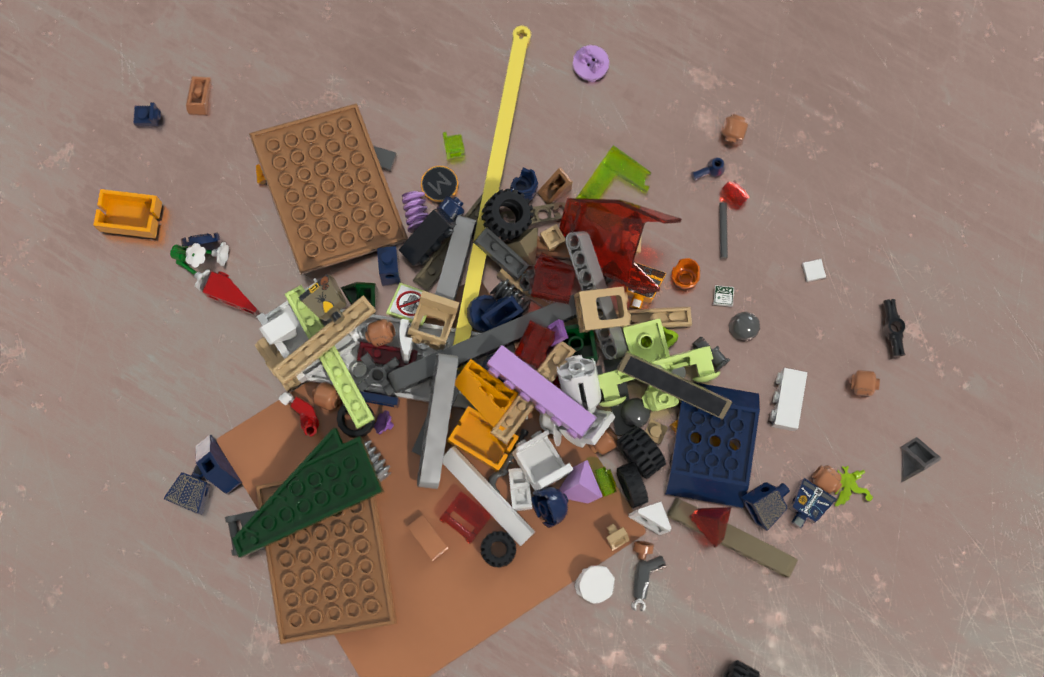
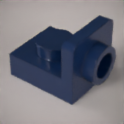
M150 102V106L134 107L133 123L135 126H158V120L161 119V110L155 102Z

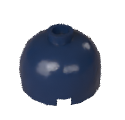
M544 487L532 493L535 494V496L531 497L534 511L538 518L542 516L545 520L542 523L546 527H553L564 520L568 513L569 502L566 494L554 487Z

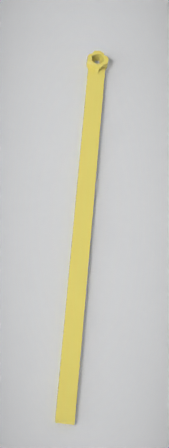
M518 26L513 31L512 49L474 241L485 229L483 225L485 220H482L481 217L484 214L482 209L485 207L486 202L500 188L527 44L531 39V32L525 26ZM523 33L526 36L520 39L518 34ZM474 243L453 345L471 337L472 326L467 318V308L470 302L479 296L487 255ZM465 365L457 368V371H462Z

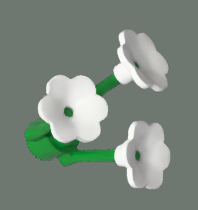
M222 242L218 249L206 250L198 243H194L192 247H183L175 244L171 248L170 256L176 260V264L184 267L194 275V278L197 279L195 287L202 291L211 271L207 269L204 273L196 272L185 264L184 261L196 268L199 264L204 263L205 254H211L217 257V263L220 266H224L228 260L229 246Z

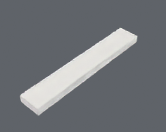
M455 446L444 455L443 464L509 535L522 546L535 531Z

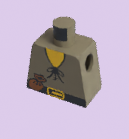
M328 274L298 297L317 317L324 321H328L331 318L335 324H338L345 318L340 310L347 303L336 280Z

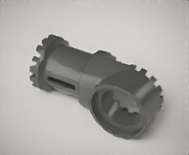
M699 337L692 343L694 349L710 345L707 341H704L703 337ZM716 346L714 349L711 348L712 363L718 371L730 359L720 352L719 346Z

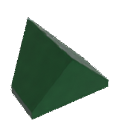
M355 282L340 287L351 305L364 295L376 310L378 295L376 283Z

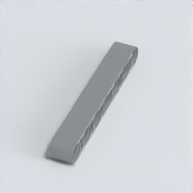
M585 231L567 234L565 242L581 290L606 289L607 285L589 234ZM611 297L597 298L596 305L599 319H617ZM621 327L595 330L604 357L612 360L624 356L628 348Z
M440 353L436 355L417 487L438 489L458 367V356Z

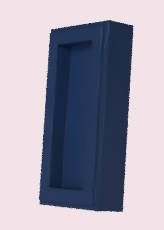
M360 391L366 403L399 407L400 400L397 397Z

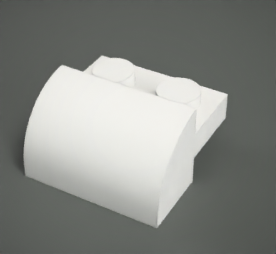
M582 402L583 408L596 417L595 422L581 439L577 437L574 439L567 434V429L562 425L559 430L568 441L578 447L583 448L585 444L595 445L614 420L613 412L598 410L596 407L588 410L587 404Z

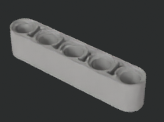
M460 215L457 216L455 222L457 225L453 229L454 232L451 236L435 295L455 301L477 220Z

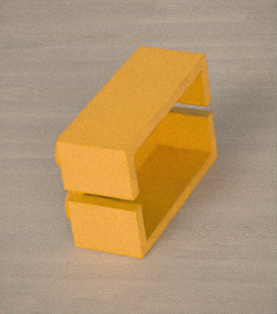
M100 189L97 203L100 209H96L93 224L97 230L106 233L156 239L159 223L156 218H160L162 202L157 196Z
M468 406L458 421L461 426L458 424L455 426L447 442L491 469L499 471L508 456L504 451L509 453L519 436L514 434L509 442L504 444L490 433L493 429L492 425L478 411ZM500 425L498 429L504 431L506 428Z

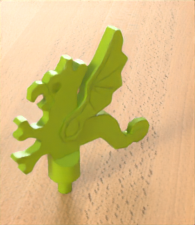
M842 466L845 473H840L842 476L841 488L844 487V490L840 492L834 506L845 505L846 501L850 500L851 490L857 494H866L865 499L871 501L873 497L870 491L866 488L858 487L855 482L862 478L861 475L865 471L859 472L857 470L849 474V467Z

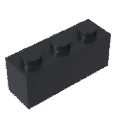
M442 208L433 209L401 246L399 251L413 266L424 265L429 261V255L442 246L441 242L443 239L448 238L454 232L453 228L457 224Z

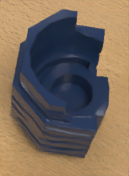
M523 167L519 178L515 177L511 183V192L514 189L518 190V194L523 193L525 194V199L532 200L539 184L534 170Z

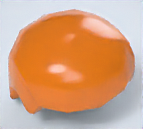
M683 258L673 267L672 280L675 285L682 289L694 287L699 282L700 266L695 260Z

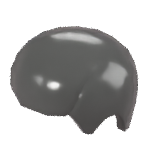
M750 312L738 313L729 322V332L735 339L747 341L756 337L760 331L758 317Z
M632 398L627 400L622 406L621 416L626 425L642 427L650 418V410L644 407L641 399Z

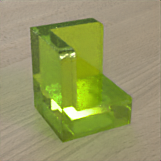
M442 132L447 159L465 156L462 135L447 136L446 132Z

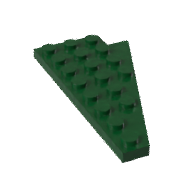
M333 428L233 537L232 541L238 557L243 558L383 493L384 490L362 437L359 436L343 444L338 429Z

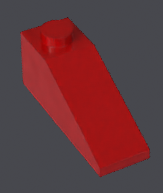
M218 271V274L211 272L203 290L206 297L253 315H260L257 308L231 281L228 274Z

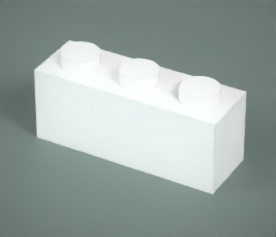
M784 368L781 373L778 372L776 384H779L778 391H775L773 395L775 409L771 410L770 413L771 427L789 431H796L798 429L807 372Z

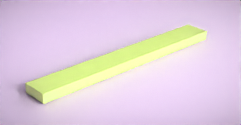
M300 285L285 293V296L308 339H310L324 325L321 319L298 298L305 292L303 286ZM334 345L319 359L355 426L359 429L375 420Z

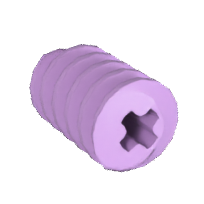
M412 191L402 195L403 208L406 211L405 218H407L406 224L409 226L407 229L410 233H414L429 215L428 213H423V211L428 209L427 206H422V204L426 203V199H420V197L425 195L424 192Z

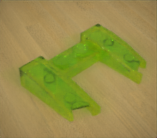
M614 145L607 152L569 207L609 231H612L610 227L618 223L622 226L623 218L599 202L598 199L615 174L644 192L649 190V186L645 185L646 175H651L648 169Z

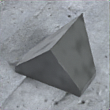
M918 437L901 446V483L941 460V457Z

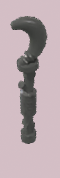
M522 428L515 445L528 435L529 432ZM515 445L508 453V458L505 460L503 467L491 474L488 482L499 494L500 491L496 487V481L499 477L505 476L508 473L509 463L513 464L512 459H514L512 452L516 449Z

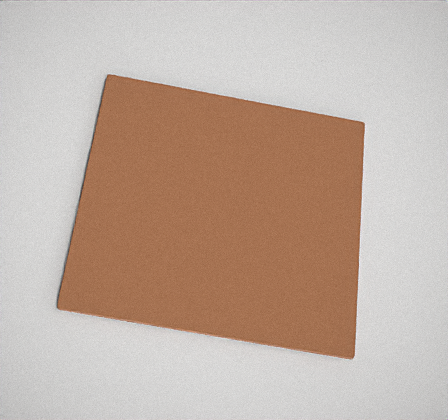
M481 281L479 296L490 295ZM465 284L458 288L455 301L459 302V307L452 328L457 327ZM427 316L424 322L444 326L445 324L444 321ZM308 381L291 392L294 399L298 396L313 406L319 421V426L314 436L310 437L309 433L305 435L304 430L301 428L300 415L290 407L292 403L289 402L287 405H284L278 400L217 439L218 445L242 481L244 488L258 510L256 486L286 480L333 428L338 429L343 444L355 439L345 435L338 426L337 413L344 404L342 401L337 408L332 410H326L314 404L312 391L320 383ZM397 397L400 400L398 408L367 403L374 412L375 423L377 422L378 415L380 413L383 414L387 410L391 416L390 422L394 424L391 430L387 429L381 434H377L376 429L373 427L371 432L362 437L364 443L369 440L372 441L369 446L370 448L377 447L374 454L381 453L378 459H386L383 464L384 467L391 466L388 473H392L380 482L384 492L376 495L397 623L335 634L334 636L359 677H429L575 581L584 568L587 569L590 566L599 565L646 533V529L643 525L628 517L629 513L634 511L589 444H585L581 448L572 444L562 435L560 445L556 446L554 435L550 433L548 438L565 465L570 463L574 467L588 460L603 497L588 504L568 499V513L562 522L550 528L542 523L545 521L542 516L537 517L533 505L531 510L516 511L535 533L522 546L515 541L516 555L511 563L501 568L492 567L485 562L481 555L482 541L489 533L494 531L508 532L443 463L438 489L417 487L421 455L411 451L427 417L429 402ZM452 407L444 455L454 446L447 442V439L457 424L461 426L458 421L466 409ZM535 407L528 415V420L525 419L515 432L517 436H520L522 428L527 430L529 433L524 437L526 442L531 440V436L540 430L542 433L545 432L539 422L540 412ZM347 411L344 419L346 426L351 430L362 429L364 426L357 429ZM457 448L487 481L491 474L496 472ZM515 458L512 459L513 464L509 463L508 473L505 476L499 477L496 481V487L500 491V495L511 507L512 500L508 469L521 468L518 466ZM567 476L548 487H554L559 490ZM530 484L531 497H533V496H535V494H532V493H533L535 490L533 489L532 485ZM422 515H424L449 548L435 560L429 557L407 527ZM612 524L616 526L617 530L624 527L630 540L615 550L611 549L606 538L609 536L607 527ZM499 541L493 543L491 553L495 557H502L506 553L505 544Z

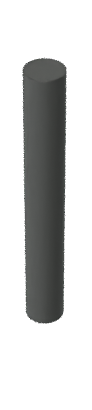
M720 203V258L727 259V203Z

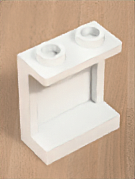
M541 430L531 436L532 439L527 442L525 439L515 445L516 449L512 452V455L535 491L550 486L574 470L570 463L565 465L548 438L550 434L548 430L543 433Z

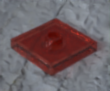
M539 260L531 297L569 304L575 277L574 267Z

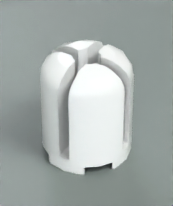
M582 355L566 358L567 363L561 365L560 368L557 366L561 391L583 407L578 383H581L588 410L595 408L600 403L602 397L596 362L593 358L592 361L584 359Z

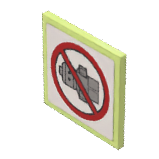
M399 283L386 314L399 319L409 320L412 323L423 290ZM427 315L423 316L420 326H423Z

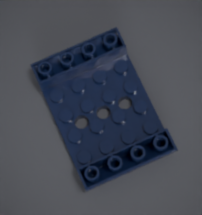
M695 383L731 400L732 404L724 418L721 419L681 400L671 469L667 479L665 495L743 508L744 502L741 497L748 492L760 412L759 393ZM692 433L700 435L701 441L699 443L691 441L690 436ZM712 436L720 439L719 446L714 447L710 444ZM731 440L739 442L740 447L738 450L730 448L729 442Z

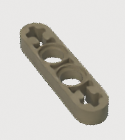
M564 202L535 206L531 211L534 215L530 226L564 221L570 215V208ZM559 208L565 211L563 216L560 213H554V217L551 218L550 209H553V212H558ZM512 210L500 214L503 220L504 217H507L508 220L514 219ZM545 210L548 212V217L540 219L538 212Z

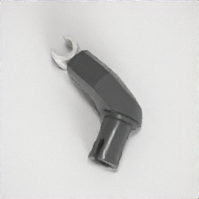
M662 556L647 562L641 560L637 563L633 588L634 597L637 600H634L631 604L634 611H636L638 603L641 604L640 611L645 610L646 605L643 599L647 598L649 577L652 572L666 567Z

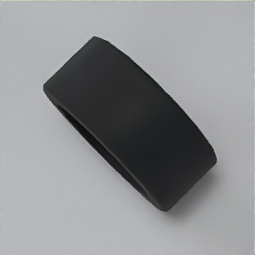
M344 404L340 407L337 413V423L345 435L357 438L359 436L364 437L371 432L375 420L369 422L360 430H351L346 426L344 420L347 409ZM367 404V406L369 407V409H370V411H371L373 417L375 418L373 410H372V409L370 408V406Z

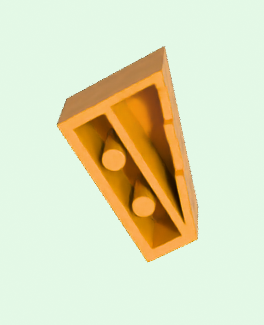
M472 359L469 360L455 379V387L493 428L518 395L516 391L506 387L501 380L492 376Z

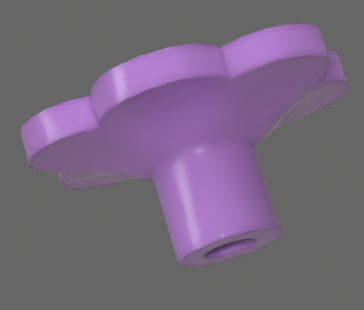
M385 410L383 414L380 413L378 415L377 422L374 425L377 434L393 428L394 424L390 422L391 416L389 411Z

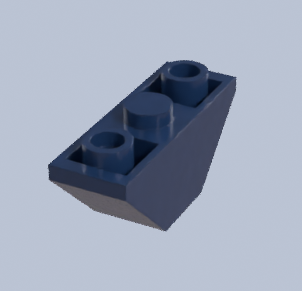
M212 435L207 436L196 445V464L209 482L225 494H228L242 483Z

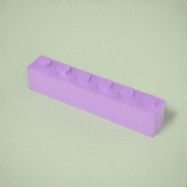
M503 345L487 362L488 372L495 378L499 376L504 380L503 383L511 390H517L520 393L519 396L526 402L530 400L536 405L535 409L542 414H548L551 417L550 420L555 425L565 427L567 434L572 438L576 439L577 437L581 439L595 422L596 417Z

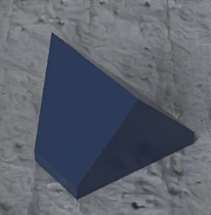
M510 295L497 300L481 315V318L491 330L523 316L524 310L515 297Z

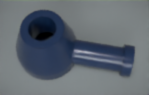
M712 158L705 168L691 172V176L694 181L708 174L713 177H719L725 171V163L721 158ZM714 163H719L720 167L715 166Z

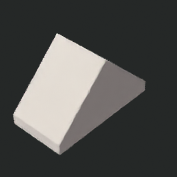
M286 312L259 329L269 345L294 339L297 336L296 327Z
M662 502L629 513V518L658 535L665 534L671 530Z

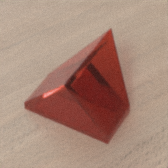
M731 507L698 508L689 516L714 548L724 540Z

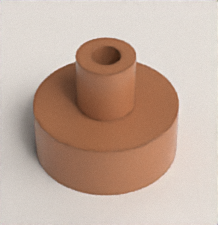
M646 541L634 542L633 550L639 553L638 559L646 560V555L653 553L654 544Z

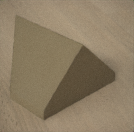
M538 228L528 229L519 237L504 242L529 266L536 264Z

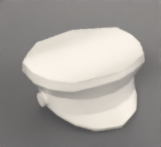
M606 566L584 568L576 579V593L593 604L603 602L612 595L615 578Z

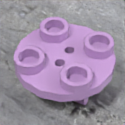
M584 46L576 52L573 58L574 71L579 77L589 82H594L603 77L609 68L608 55L598 46Z

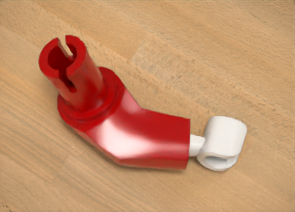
M283 393L279 400L284 405H287L289 402L292 403L290 407L300 415V424L305 435L309 433L310 437L314 436L317 432L319 421L313 406L298 396L294 399L291 393Z

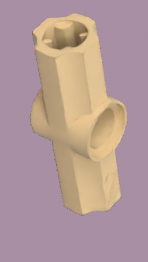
M265 337L258 340L255 344L256 349L265 359V364L270 371L284 360L274 344L269 345ZM295 377L285 386L283 385V387L289 392L298 387L301 382Z

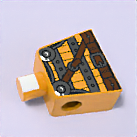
M632 261L626 287L627 296L632 297L630 307L641 309L643 301L651 303L666 273Z

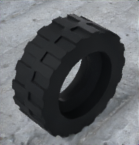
M630 462L617 467V476L630 506L635 508L649 502L646 487L634 463Z

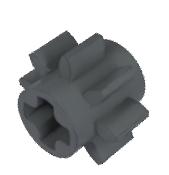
M528 270L526 273L521 274L520 287L523 289V292L528 291L529 294H535L536 291L542 290L543 278L540 273Z

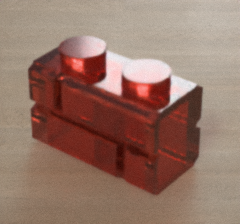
M530 320L514 355L522 361L539 368L540 364L544 363L548 347L554 343L555 332L546 326Z

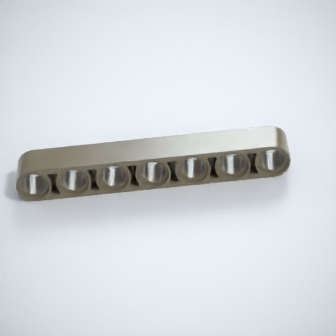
M675 498L667 514L671 519L786 578H790L798 561L793 556L682 499Z

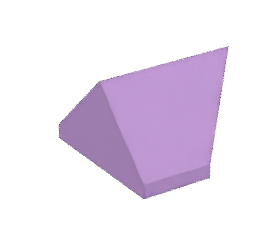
M588 460L572 467L574 470L567 475L559 488L562 493L566 494L569 500L588 504L603 497Z

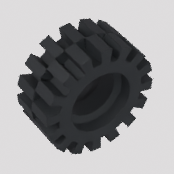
M494 531L483 539L481 555L485 562L492 567H505L513 561L516 555V543L508 533ZM499 541L505 544L506 553L502 557H495L491 553L493 543Z

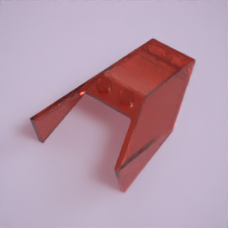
M567 198L559 229L565 239L567 234L572 232H587L591 238L602 274L633 290L646 294L659 292L660 287L634 260L646 222L680 223L682 219L619 199Z

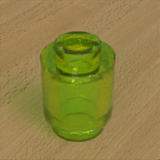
M606 467L594 471V477L603 497L617 492L615 488L617 485L611 469L606 470Z

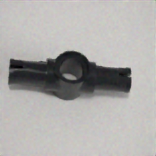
M890 299L884 300L886 317L883 332L888 337V340L891 341L893 357L905 356L903 346L905 323L900 318V315H898L896 299H891V301ZM891 324L897 326L898 332L891 329Z

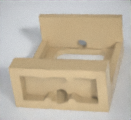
M624 286L580 291L574 294L580 333L614 327L624 328L630 325L631 314L627 310L628 296L626 291H624ZM616 296L619 318L600 320L596 299L599 297Z
M422 291L415 316L408 329L407 337L412 338L414 343H423L429 345L432 349L443 350L454 323L459 302ZM427 315L444 321L445 324L440 337L418 331L423 316Z

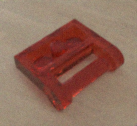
M460 492L439 520L442 523H447L465 537L466 542L471 544L492 515L464 493ZM454 511L471 524L474 530L470 532L450 516Z

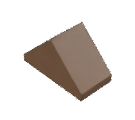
M560 167L537 192L547 204H553L571 191L572 180Z

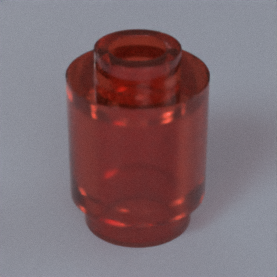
M729 180L722 187V190H724L722 195L739 208L750 197L747 191L735 180L733 182Z

